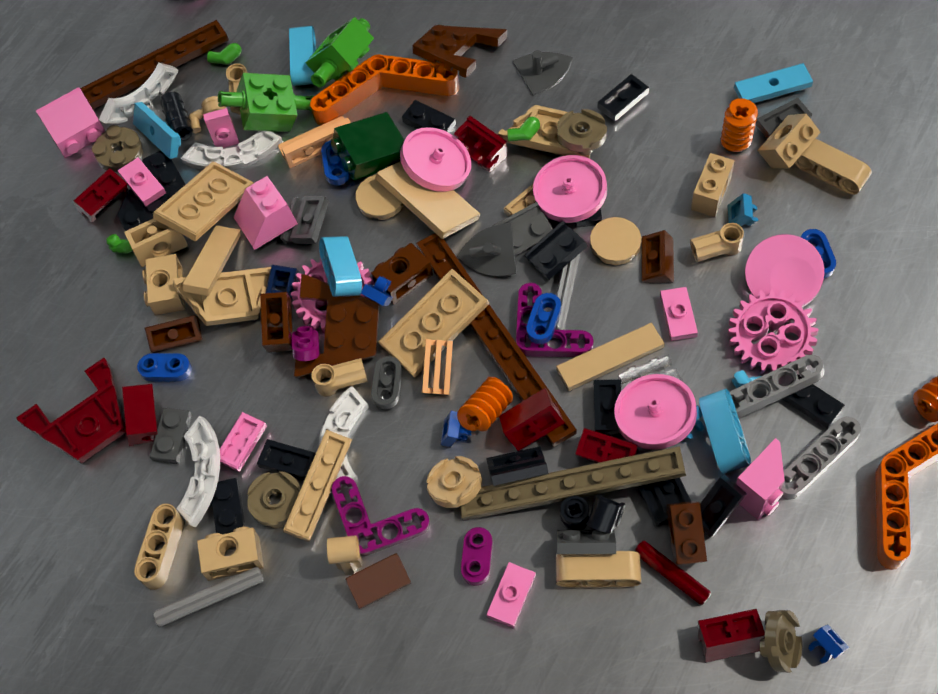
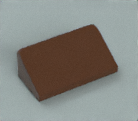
M665 230L642 236L643 283L674 282L673 238Z
M197 315L144 328L151 353L202 340Z
M397 553L345 579L359 609L411 584Z

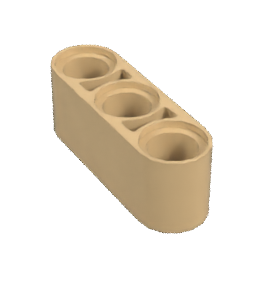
M815 139L794 163L802 171L852 195L859 193L872 173L871 168L866 163L818 139Z
M161 504L153 511L135 564V576L150 590H157L166 583L184 528L183 517L171 504ZM173 516L170 523L163 524L167 517ZM165 542L161 550L155 551V547L159 543ZM156 569V572L152 577L146 578V575L150 570Z
M616 551V554H556V584L561 587L638 586L641 584L640 554L634 551Z

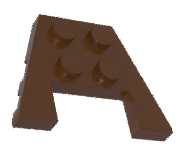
M434 25L413 44V54L432 63L439 61L444 64L445 69L452 71L454 68L459 71L460 76L467 78L476 69V59L462 57V55L476 42L499 47L507 39V29Z
M301 274L300 299L327 301L324 353L310 361L295 359L294 377L301 378L312 374L313 369L320 364L333 366L359 358L366 360L376 357L380 304L363 296L333 297L328 283Z

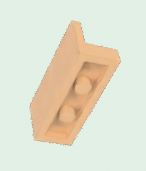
M340 116L279 144V150L289 168L295 167L321 155L322 146L333 139L334 128L351 122L348 118Z

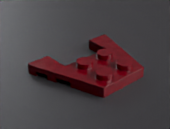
M102 358L84 371L98 390L53 422L48 420L37 404L16 417L21 425L81 464L126 433V426L112 372L105 358Z

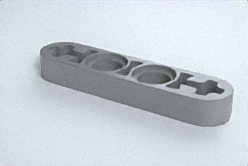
M807 355L729 391L733 401L739 403L740 407L736 408L738 418L744 417L821 380L825 371L822 360L816 355ZM811 365L813 368H816V371L811 373L806 367ZM797 370L799 371V375L802 376V379L800 380L798 379V375L796 372ZM785 375L791 376L794 379L789 386L779 385L778 380ZM763 387L768 390V394L763 398L753 396V392L757 388ZM748 394L751 403H747L744 395Z
M848 416L838 419L784 470V480L786 482H791L796 474L799 479L796 481L794 489L790 487L788 490L784 488V481L781 488L783 492L781 497L789 500L798 497L857 440L861 427L856 419ZM850 427L852 429L851 433H846L840 441L837 437L842 429ZM826 442L831 443L835 447L836 452L832 455H827L821 451L820 445ZM807 460L812 461L816 465L817 470L813 473H807L802 469L801 463Z

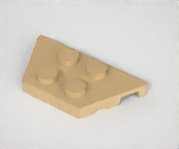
M534 105L527 110L526 114L516 118L513 121V126L509 129L520 128L528 117H536L540 121L539 130L530 140L508 141L507 130L501 129L498 132V135L505 139L507 143L563 156L578 155L590 159V155H581L579 152L571 151L558 143V121L567 113L566 111Z
M271 267L223 272L217 279L209 296L184 292L183 283L186 277L173 278V286L206 326L258 320L261 311L260 294L266 293Z

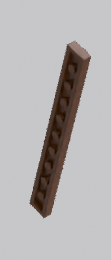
M434 233L416 243L417 249L431 262L432 271L439 281L453 269L482 295L444 239ZM488 305L469 325L522 402L544 388L549 392L552 402H556L565 423L545 435L554 448L576 435L577 429L492 307Z

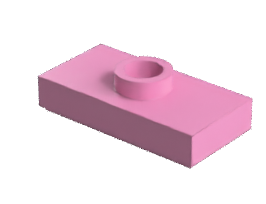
M227 108L203 114L215 147L226 148L239 143L238 135Z
M139 157L118 170L120 176L128 183V186L145 207L166 194L163 186Z
M687 287L660 291L670 340L675 341L697 337L698 331Z
M242 412L220 448V463L240 472L265 431L266 423Z
M509 562L487 612V618L514 628L536 577V572Z

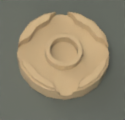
M376 175L366 178L356 190L357 206L360 212L367 218L372 219L373 217L378 218V220H386L398 214L404 206L401 201L376 180Z
M606 218L597 223L591 232V251L595 257L600 258V261L605 264H626L640 252L642 240L640 230L633 222L625 218Z
M455 456L456 459L451 460L446 458L431 469L426 481L427 490L431 499L437 505L445 508H456L469 503L476 497L481 489L482 476L477 464L471 459L463 456Z

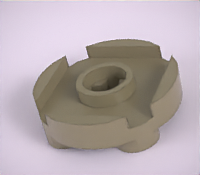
M581 109V113L573 114V111L565 113L558 121V143L571 151L579 152L581 155H590L593 150L602 146L607 138L605 119L593 110ZM583 129H586V132H578V131H577V130L582 131Z
M118 125L109 126L92 146V152L98 164L103 169L108 170L110 168L114 172H118V169H121L138 157L141 159L143 154L142 143L138 134L132 129L119 127ZM120 146L122 147L121 151L117 150L116 152H114L115 148Z
M279 471L280 473L271 474L267 472L260 475L252 482L247 493V506L253 518L258 523L274 529L286 525L301 490L298 481L292 475ZM282 494L280 497L281 501L278 504L271 505L270 495L277 496Z
M790 610L767 611L765 614V639L760 641L761 656L768 658V662L774 671L790 673L792 672L790 668L798 667L802 655V636H796L795 627H800L799 621Z

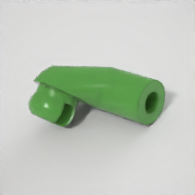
M231 43L221 52L209 51L207 61L209 63L230 65L240 56L242 48L237 43Z
M528 117L520 128L507 129L508 141L532 139L540 128L538 118Z
M112 234L106 239V243L109 245L108 248L112 252L127 254L133 251L128 239H120L116 234Z

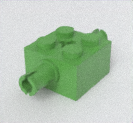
M356 17L350 19L329 34L305 62L314 72L311 76V81L315 86L323 87L332 79L337 81L344 75L345 70L349 73L359 64L357 59L362 58L370 50L368 45L374 39L368 32L371 26L367 20L363 18L357 20Z
M243 73L237 87V92H218V102H220L218 106L239 107L243 130L290 132L298 115L297 110L312 111L310 102L314 96L295 95L290 75Z

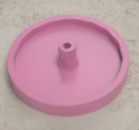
M427 127L411 132L406 137L400 150L401 164L408 176L417 184L433 191L445 192L457 189L465 182L471 170V158L466 147L455 136L441 129Z
M567 155L556 158L543 166L536 175L533 184L535 202L539 204L541 212L554 221L573 223L585 220L594 215L605 202L607 196L606 176L602 168L587 157Z
M789 234L775 235L760 242L749 255L745 268L746 284L748 290L756 299L759 297L760 290L764 292L765 296H769L771 289L774 290L775 296H779L781 291L785 290V298L795 294L794 302L798 303L804 300V306H806L817 296L824 280L823 260L817 249L807 240Z
M651 374L635 379L620 392L615 403L614 414L618 429L626 440L638 445L640 448L658 450L674 446L689 435L697 419V407L692 391L684 382L669 375Z

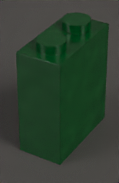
M388 112L335 127L331 146L334 153H338L344 170L350 173L353 180H357L400 162V150L405 140Z

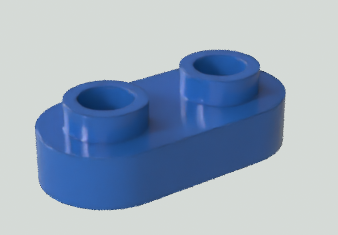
M330 140L321 149L326 180L330 184L342 185L348 181L350 173L344 170L339 155L332 156L338 153H334Z
M808 229L803 232L801 238L816 246L815 248L823 260L825 268L824 278H828L833 274L836 267L833 251L826 235L822 231Z
M544 293L535 300L526 327L529 340L535 344H545L553 337L561 314V301L555 294ZM549 307L552 311L546 312L544 309ZM543 330L545 333L539 335L536 332Z
M151 353L139 360L137 369L146 381L179 382L185 380L190 375L192 366L188 358L183 354ZM154 363L152 367L147 368L149 364ZM175 363H180L179 366L173 368Z

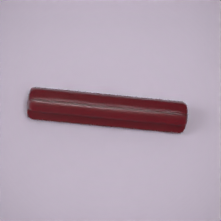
M642 541L639 543L635 552L640 554V559L698 604L703 605L711 595L709 589L648 542Z

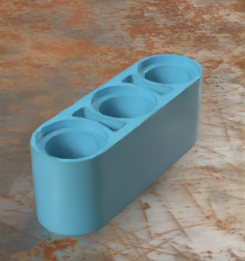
M313 26L289 28L290 76L293 86L313 84L311 76L314 72L305 63L316 50Z
M347 236L321 237L319 253L332 296H360L362 292V279L349 238Z
M723 389L700 397L701 412L720 471L726 474L749 466L752 463L730 392L727 389Z

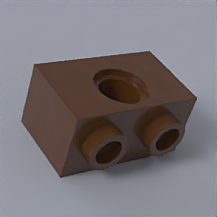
M409 243L407 246L399 248L394 256L386 262L378 264L374 271L371 272L374 285L379 276L392 281L386 293L393 297L391 303L395 305L433 275L431 262L412 243ZM398 271H405L401 274H397Z
M288 293L260 294L262 346L267 352L292 351V306Z
M690 501L666 504L673 562L677 565L707 562L700 502Z

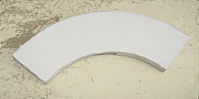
M158 62L148 80L136 91L121 98H108L99 120L105 124L126 122L128 118L134 116V104L137 102H143L148 108H151L153 106L152 101L159 94L163 95L170 87L178 73V69Z
M258 131L247 140L238 143V146L226 149L203 145L195 141L182 156L181 161L183 164L199 170L205 169L213 161L229 170H236L264 159L276 150L283 141L279 135L271 131Z
M353 386L348 388L330 408V413L321 428L319 445L326 429L349 438L355 422L369 408L366 401ZM346 454L337 478L347 476L356 481L357 476L353 472L348 461V455ZM346 483L341 485V490L338 493L347 487Z
M202 416L197 418L183 436L191 450L192 461L195 462L194 477L190 479L182 501L176 508L187 523L193 527H197L213 499L220 472L218 439L210 423Z

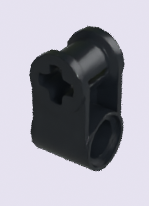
M598 494L595 497L587 525L601 532L612 533L619 526L626 503L621 502L619 504Z

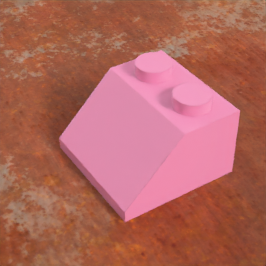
M79 87L36 110L64 158L92 144L105 132L100 120Z
M268 176L245 189L233 217L254 250L298 224L288 204Z
M776 438L745 469L736 482V485L747 493L739 505L757 520L764 513L769 516L779 505L778 500L783 495L781 488L785 480L780 441Z

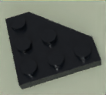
M161 150L144 158L142 162L163 186L166 194L145 207L132 189L129 188L117 214L125 231L153 219V212L185 186L172 159H169Z

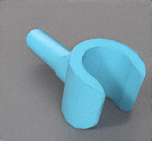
M741 370L734 374L735 378L731 381L738 388L761 376L749 378L745 371Z

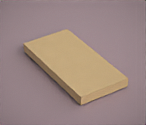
M213 161L153 212V219L196 242L241 201L245 189L254 184V182Z
M401 161L376 174V180L442 239L479 220L480 213L454 190L440 192L422 187L408 176Z
M451 269L378 343L392 357L398 359L401 366L415 378L424 368L425 340L453 341L490 303L456 271ZM431 345L430 363L435 359L436 346ZM442 346L441 352L446 348V346Z

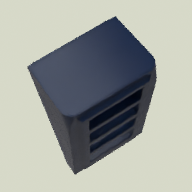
M272 265L266 293L287 292L292 304L291 292L295 291L292 283L298 282L296 274L300 272L297 268ZM279 277L289 278V281L283 282L278 281ZM276 286L287 288L286 291H279L275 289Z

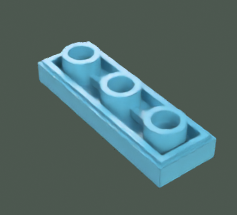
M802 63L735 82L734 89L739 99L744 98L756 103L812 87L813 80L806 66Z
M143 102L135 103L133 125L169 159L177 158L178 149L181 146L179 134L175 133L166 122L162 121Z

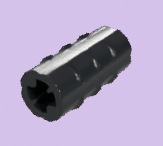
M175 91L163 94L160 103L168 126L175 133L179 134L181 140L189 139L192 136L193 128L181 95Z

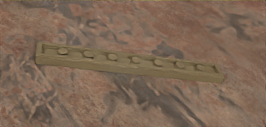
M678 446L551 472L546 475L493 486V484L483 486L475 498L469 503L460 506L461 518L463 521L560 502L570 496L585 497L685 477L686 472L681 449Z

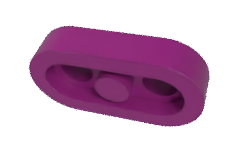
M301 326L292 333V354L294 359L310 361L319 357L318 331L310 326Z
M482 527L470 529L464 537L461 573L463 579L473 586L484 584L488 580L491 570L493 540L490 532ZM481 537L483 542L481 544H474L473 540ZM473 565L481 567L478 572H472L470 568Z

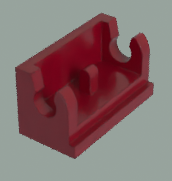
M469 116L454 133L468 150L471 160L489 173L508 156L507 141L472 116Z
M109 168L73 201L78 212L82 216L86 215L89 221L93 223L96 220L95 215L120 192L125 194L128 191V183Z
M143 384L122 387L126 435L129 447L154 442L155 435H158L153 385Z
M546 388L499 416L503 433L517 451L565 423L556 402H552Z
M584 428L575 455L600 463L637 455L638 445Z
M757 609L698 621L699 642L703 643L705 663L759 652L760 641L765 639V631Z

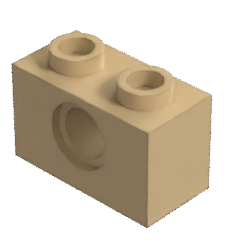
M807 114L788 115L757 151L772 169L790 168L821 132Z
M710 153L693 192L691 210L712 217L716 216L731 180L735 160Z
M151 219L124 232L141 267L146 266L145 259L170 255L188 246L182 234L155 219Z
M172 254L145 259L146 269L142 271L144 283L147 285V291H144L146 306H150L155 315L185 310V300L173 286V278L183 277V268L177 255Z
M239 527L231 533L223 535L213 533L207 535L205 539L197 540L201 573L208 581L241 574L255 567L259 569L264 568L260 539L254 528ZM236 547L234 554L225 556V552L229 548Z

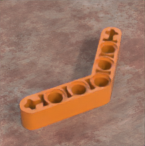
M381 54L373 55L311 99L310 106L314 120L318 125H323L343 116L382 87L442 96L455 95L459 91L458 70L453 68L452 71L444 68L443 63L438 62L432 63L430 61Z
M938 423L885 455L876 469L877 557L880 564L887 569L893 570L901 567L910 555L908 478L938 460V445L932 441V439L938 440ZM909 453H915L919 456L920 460L913 459ZM886 467L894 468L897 474L888 472ZM886 493L894 494L898 501L890 500ZM887 520L896 522L899 529L891 528Z

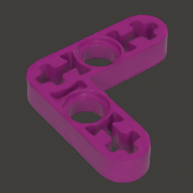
M526 283L521 286L518 292L516 343L525 356L575 358L593 349L594 340L592 335L583 330H555L552 338L562 341V345L556 349L549 347L547 343L543 344V348H540L539 344L533 342L530 344V347H526L525 342L529 338L527 336V324L522 321V318L527 314H531L533 306H528L527 296L528 293H533L532 305L534 306L535 300L542 294V290L535 283ZM538 330L536 333L541 335L545 332L543 330ZM567 339H570V348H567ZM579 340H584V348H579Z
M342 476L337 478L332 485V493L347 536L357 535L358 541H360L359 537L361 535L369 539L374 537L372 531L377 529L378 537L382 543L377 545V541L374 539L367 543L368 548L366 549L359 545L361 556L370 555L418 537L429 529V516L420 508H413L371 524L355 481L350 477ZM346 483L347 487H353L349 490V495L352 501L357 498L358 502L347 504L343 493L338 494L342 484ZM354 508L359 509L362 512L361 520L357 523L347 521L346 515L348 511ZM414 515H417L419 519H425L421 522V528L416 529L415 525L406 527L408 533L403 535L400 520L404 519V524L406 525L413 521L412 517ZM392 524L398 528V535L394 539L389 540L383 537L382 531L385 526Z

